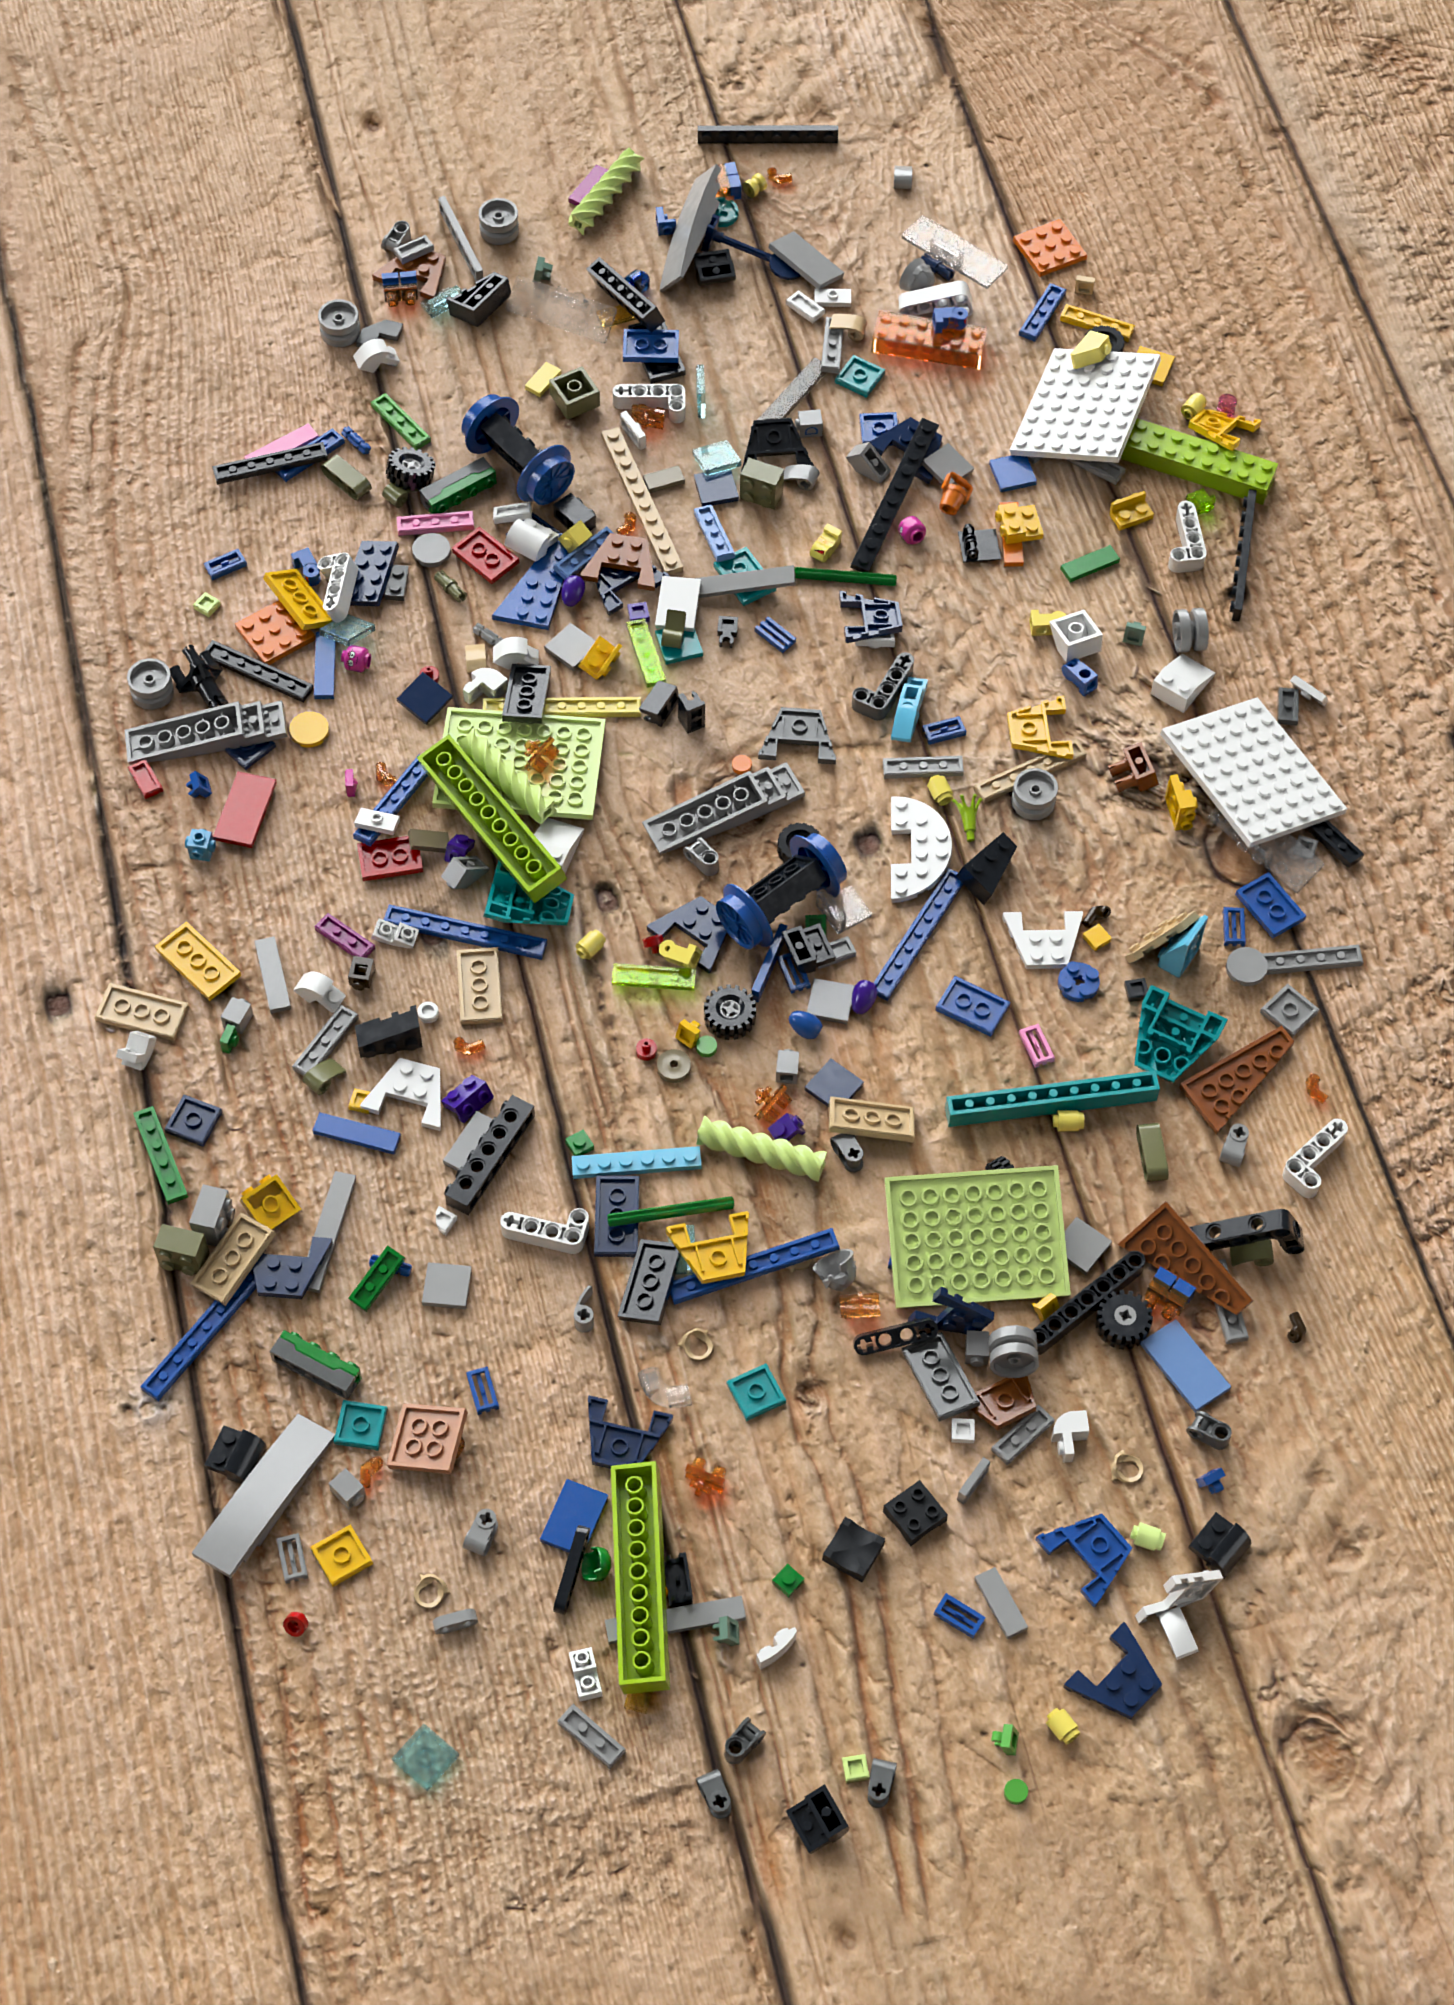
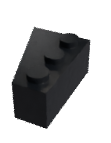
M493 272L475 282V286L472 288L460 290L461 294L453 298L449 296L446 298L451 316L479 327L512 293L508 278Z
M1004 832L1001 833L967 862L956 877L985 905L998 885L1017 846Z
M416 1005L411 1006L410 1011L399 1014L396 1011L391 1013L392 1017L384 1020L376 1018L356 1025L355 1031L360 1058H371L380 1054H394L397 1051L403 1050L413 1051L423 1047Z

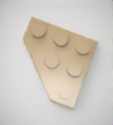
M1196 911L1188 914L1183 912L1178 917L1176 915L1169 920H1164L1158 925L1159 929L1155 932L1151 931L1143 937L1145 941L1131 946L1128 949L1130 953L1125 956V959L1128 963L1139 960L1145 956V953L1156 949L1168 941L1169 938L1177 933L1179 934L1200 917Z

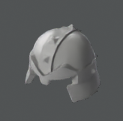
M922 258L914 259L901 275L899 281L900 289L914 291L932 287L935 282V276L930 265H926Z
M851 1249L837 1250L825 1255L814 1264L813 1270L819 1275L826 1288L829 1287L842 1292L854 1282L856 1277L854 1253Z

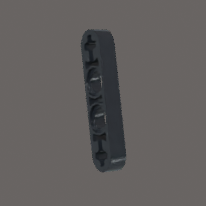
M922 1318L857 1335L853 1340V1347L858 1354L869 1355L926 1341L937 1335L938 1326L931 1318ZM927 1323L931 1327L934 1326V1328L930 1329L931 1333L927 1334L925 1330L919 1331L920 1336L917 1337L914 1326H917L918 1330L924 1329ZM905 1328L912 1330V1336L909 1339H902L900 1337L901 1331ZM882 1334H889L891 1336L890 1342L886 1345L879 1343V1337ZM874 1336L877 1347H874L873 1343L867 1344L866 1349H862L861 1346L857 1347L861 1343L860 1340L864 1339L866 1343L872 1342L871 1337Z
M577 1526L555 1599L553 1612L565 1615L568 1610L589 1539V1527Z

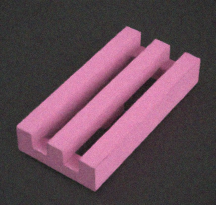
M1039 1024L1019 1030L1021 1040L1035 1068L1039 1067L1040 1064L1046 1065L1049 1061L1050 1063L1055 1061V1057ZM1034 1030L1047 1054L1046 1057H1044L1042 1050L1032 1032ZM1026 1033L1028 1034V1036H1029V1038H1030V1040H1031V1042H1032V1044H1033V1046H1034V1048H1035V1050H1036V1052H1037V1054H1038V1056H1039L1040 1059L1037 1058V1056H1036V1054H1035V1052H1034V1050H1033V1047H1032V1045H1031V1043H1030V1041H1029V1039H1028Z

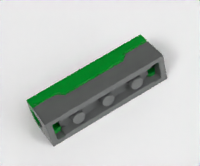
M482 457L419 490L421 503L430 514L443 513L447 509L459 505L464 500L474 497L481 491L497 484L496 471Z
M284 1330L270 1350L272 1361L346 1400L349 1399L362 1379L360 1369L356 1364L350 1361L346 1363L334 1352L330 1351L327 1353L315 1342L308 1343L295 1332L289 1333Z

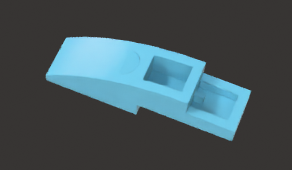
M908 677L907 683H904L896 710L891 740L911 742L919 718V710L928 686V679Z

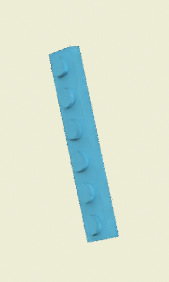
M700 1146L571 1156L573 1179L702 1169Z

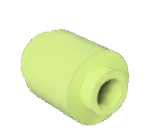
M1140 1522L1138 1526H1133L1130 1538L1134 1539V1545L1155 1551V1549L1160 1551L1166 1533L1161 1532L1159 1528Z

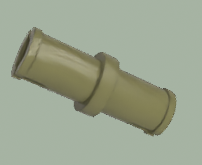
M443 570L438 571L434 575V580L443 587L447 594H451L457 602L460 603L466 599L467 593L458 586L454 579L449 578Z

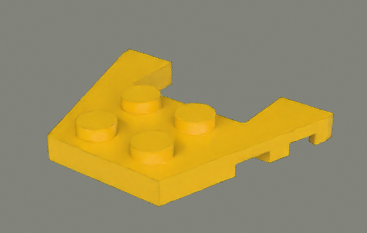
M1203 409L1189 421L1188 428L1233 451L1239 446L1240 438L1228 435V433L1234 427L1255 432L1260 427L1261 420L1254 419V422L1245 420L1244 416L1231 418L1227 417V413Z
M1064 695L1058 696L1054 701H1043L1041 705L1032 708L1027 706L1008 712L1007 723L1011 748L1073 759L1072 741H1050L1046 716L1066 714Z
M748 1211L729 1215L728 1219L733 1235L694 1243L690 1242L685 1223L666 1227L667 1236L702 1284L745 1276Z

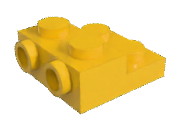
M1017 502L998 505V510L995 511L996 522L1000 523V535L1004 537L1006 544L1043 539L1044 533L1035 505L1018 507Z
M1178 774L1170 775L1165 801L1175 831L1189 830L1193 827L1192 820L1196 816L1195 809L1198 808L1197 799L1193 797L1191 789H1184V784L1180 782Z
M270 1174L259 1181L261 1185L255 1189L252 1186L241 1193L243 1197L239 1200L251 1218L271 1230L301 1211L300 1206L277 1174L273 1177Z

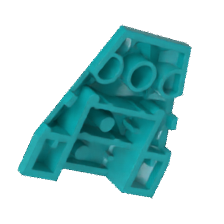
M498 860L483 917L504 923L567 926L574 894L557 886L534 903Z
M1151 985L1142 1001L1134 1066L1144 1071H1156L1158 1077L1174 1083L1219 1039L1228 1019L1211 1011H1208L1205 1016L1170 1000L1169 992Z

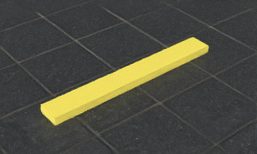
M641 697L546 698L544 714L587 718L641 717V712L639 711ZM483 698V710L503 711L505 698Z

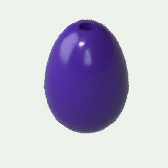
M571 575L565 579L562 585V600L568 607L577 605L584 595L585 582L581 577Z
M860 980L855 985L851 997L852 1009L855 1013L864 1014L873 1006L877 998V986L873 982Z

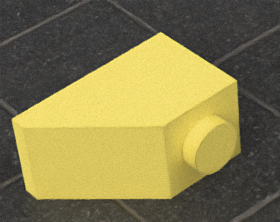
M1089 331L1070 354L1073 368L1078 369L1102 362L1112 350L1109 335Z

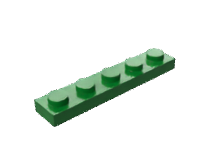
M154 1106L134 1112L135 1121L167 1204L169 1205L188 1198Z

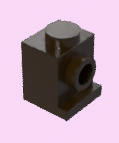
M353 956L348 980L349 985L355 990L362 991L364 988H370L373 974L376 970L374 959Z

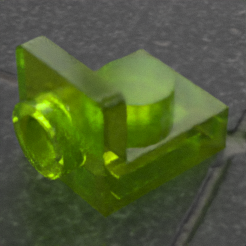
M1202 488L1187 494L1186 500L1194 504L1197 515L1214 509L1216 497L1214 495L1208 496Z

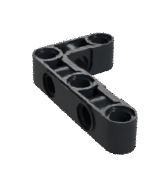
M1276 1209L1190 1227L1210 1251L1269 1239L1278 1240L1280 1247L1288 1254H1299L1304 1251L1302 1228L1286 1209Z

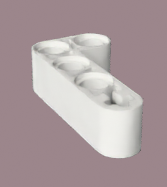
M954 281L905 292L898 297L899 314L902 317L933 312L934 308L962 307L968 311V317L973 313L972 296L968 284L964 281Z
M619 384L613 388V405L617 409H669V420L673 423H681L685 420V388L680 384Z
M1182 501L1178 505L1176 523L1182 547L1172 549L1168 562V568L1175 573L1199 571L1203 568L1206 558V548L1196 508L1192 502Z
M346 552L325 556L317 564L319 570L329 581L323 609L335 623L342 622L348 615L358 574V566Z
M1333 1119L1286 1162L1282 1174L1283 1179L1301 1196L1305 1198L1316 1196L1321 1185V1177L1313 1169L1344 1141L1348 1130L1346 1122L1342 1119ZM1306 1183H1310V1184H1312L1314 1187H1310V1186H1308Z
M582 1208L574 1209L569 1215L567 1224L564 1225L514 1212H507L502 1215L500 1220L501 1232L505 1238L569 1254H577L582 1251L588 1234L589 1215ZM576 1220H583V1221H584L583 1223H580V1224L575 1223ZM528 1229H535V1230H536L535 1232H532V1233L527 1232ZM549 1234H556V1235H557L556 1237H553V1238L548 1237ZM570 1239H577V1240H578L577 1242H574V1243L569 1242Z

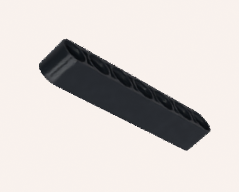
M1139 1251L1129 1252L1035 1327L1033 1331L1036 1333L1037 1339L1043 1342L1042 1344H1037L1038 1355L1046 1352L1097 1311L1100 1303L1103 1302L1106 1296L1110 1297V1294L1114 1291L1118 1294L1120 1290H1123L1139 1277L1145 1264L1144 1255ZM1130 1262H1135L1139 1266H1132ZM1114 1275H1120L1123 1279H1117ZM1102 1287L1105 1288L1107 1291L1101 1292L1100 1290H1098V1288ZM1083 1300H1087V1301H1089L1091 1304H1090V1305H1086V1304H1084L1082 1301H1083ZM1071 1313L1075 1315V1317L1070 1318L1066 1316V1314ZM1056 1326L1057 1328H1059V1330L1054 1331L1050 1329V1327Z

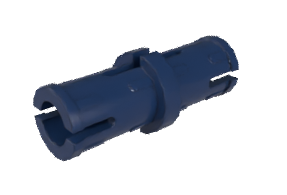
M927 253L921 256L926 265H930L934 274L937 273L950 281V278H953L955 271L945 266L941 260H936Z

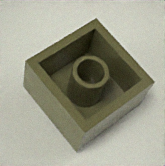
M582 366L549 380L550 395L567 420L600 406V391Z
M748 458L740 473V499L775 510L783 495L784 469Z
M165 1224L161 1225L153 1246L159 1266L169 1271L173 1269L179 1270L190 1276L198 1273L210 1253L203 1233Z

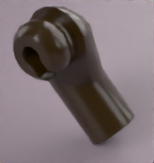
M1092 907L1083 919L1082 924L1090 928L1095 920L1107 918L1111 914L1110 907Z
M1294 1312L1289 1315L1293 1327L1288 1332L1287 1337L1290 1342L1298 1343L1304 1337L1306 1327L1299 1312Z

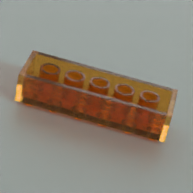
M879 310L872 337L871 352L980 370L986 343L987 327L967 324L961 330L954 328L942 329V333L935 334L932 318Z

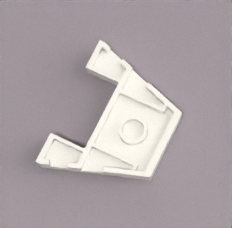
M1064 911L1065 930H1023L1022 912H1003V921L1009 929L1008 932L1011 938L1015 941L1016 949L1025 968L1063 969L1067 966L1079 931L1083 911Z
M399 1058L360 1105L361 1109L369 1110L370 1113L378 1115L386 1096L425 1106L427 1108L421 1122L422 1127L440 1131V1068Z
M1206 1570L1198 1573L1171 1576L1163 1585L1169 1595L1161 1602L1142 1607L1135 1615L1138 1623L1146 1622V1618L1152 1614H1156L1158 1617V1614L1168 1611L1173 1606L1181 1608L1204 1599L1223 1579L1220 1570Z

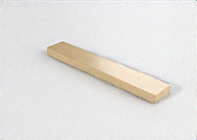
M1077 739L1072 741L1073 759L1042 754L975 784L974 791L979 798H982L984 804L1013 791L1015 779L1022 771L1039 768L1051 774L1086 758L1087 753Z

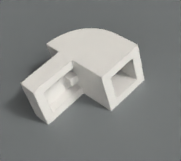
M372 339L365 342L353 356L360 370L374 373L381 363L397 366L400 362L395 349L386 346L383 339Z
M505 638L493 647V663L508 670L511 669L512 664L517 663L539 665V650L527 645L528 639Z
M480 668L471 673L472 682H468L463 688L464 701L470 705L483 693L489 698H500L507 692L508 679L495 669Z
M318 972L304 974L293 990L308 1003L318 1001L331 1013L336 1012L346 996L332 985L334 982L332 979Z
M140 1031L130 1032L126 1048L118 1049L116 1057L122 1059V1065L142 1070L153 1053L157 1037Z
M1087 1411L1064 1413L1055 1422L1051 1442H1057L1058 1454L1062 1455L1063 1463L1073 1461L1075 1454L1073 1441L1087 1440L1089 1424Z

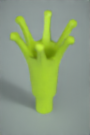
M963 794L960 795L962 804L958 803L956 799L952 800L961 814L967 842L975 841L976 814L982 798H979L975 806L976 794H973L970 807H967Z

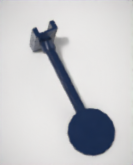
M712 215L711 222L707 225L701 251L709 252L714 241L724 243L768 261L770 270L781 279L795 280L801 276L775 253L769 254L717 231L720 217Z

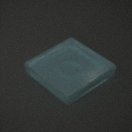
M704 364L696 366L697 413L699 418H705Z
M728 440L692 449L694 458L706 476L741 466V460Z
M348 614L342 622L336 623L332 621L319 630L321 636L350 646L374 632L375 624Z
M423 1724L395 1754L392 1762L428 1791L459 1757V1753L428 1726Z

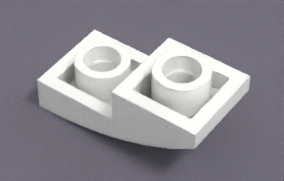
M379 918L371 939L397 947L413 948L419 929L401 922L399 925H395Z
M1179 1606L1158 1614L1159 1621L1177 1660L1199 1652Z
M795 1627L792 1629L784 1628L778 1631L776 1636H774V1647L766 1646L759 1651L756 1656V1662L760 1670L775 1662L792 1646L797 1635Z
M592 1647L569 1652L579 1701L602 1697Z

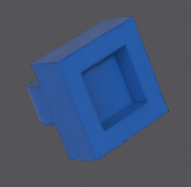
M197 771L189 774L191 781L186 784V787L193 789L188 793L190 796L195 798L200 794L206 798L212 794L207 777Z
M1221 1467L1213 1469L1195 1480L1199 1487L1208 1486L1211 1494L1224 1490L1219 1479L1226 1475Z

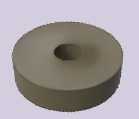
M677 1049L663 1052L657 1061L659 1076L671 1083L685 1080L691 1071L689 1056Z

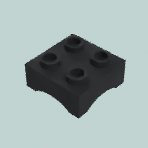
M920 1480L890 1500L883 1507V1513L895 1524L910 1546L917 1543L936 1527L945 1523L948 1517L945 1510Z
M845 1517L832 1541L825 1549L822 1561L863 1582L884 1547L885 1538L862 1528L853 1520Z

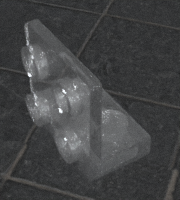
M851 885L841 889L836 898L828 894L824 888L817 891L816 906L822 914L827 915L828 922L837 934L872 916V912Z

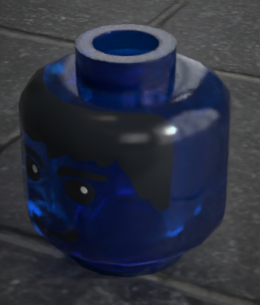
M634 270L624 277L641 294L650 287V278L644 271Z

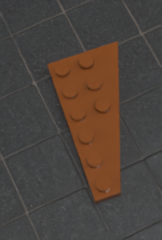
M1280 1026L1180 1083L1179 1088L1217 1135L1294 1044V1040L1283 1026Z
M1164 1202L1117 1244L1129 1252H1141L1146 1262L1158 1269L1161 1266L1176 1275V1280L1181 1278L1196 1287V1292L1235 1315H1238L1254 1301L1168 1202Z

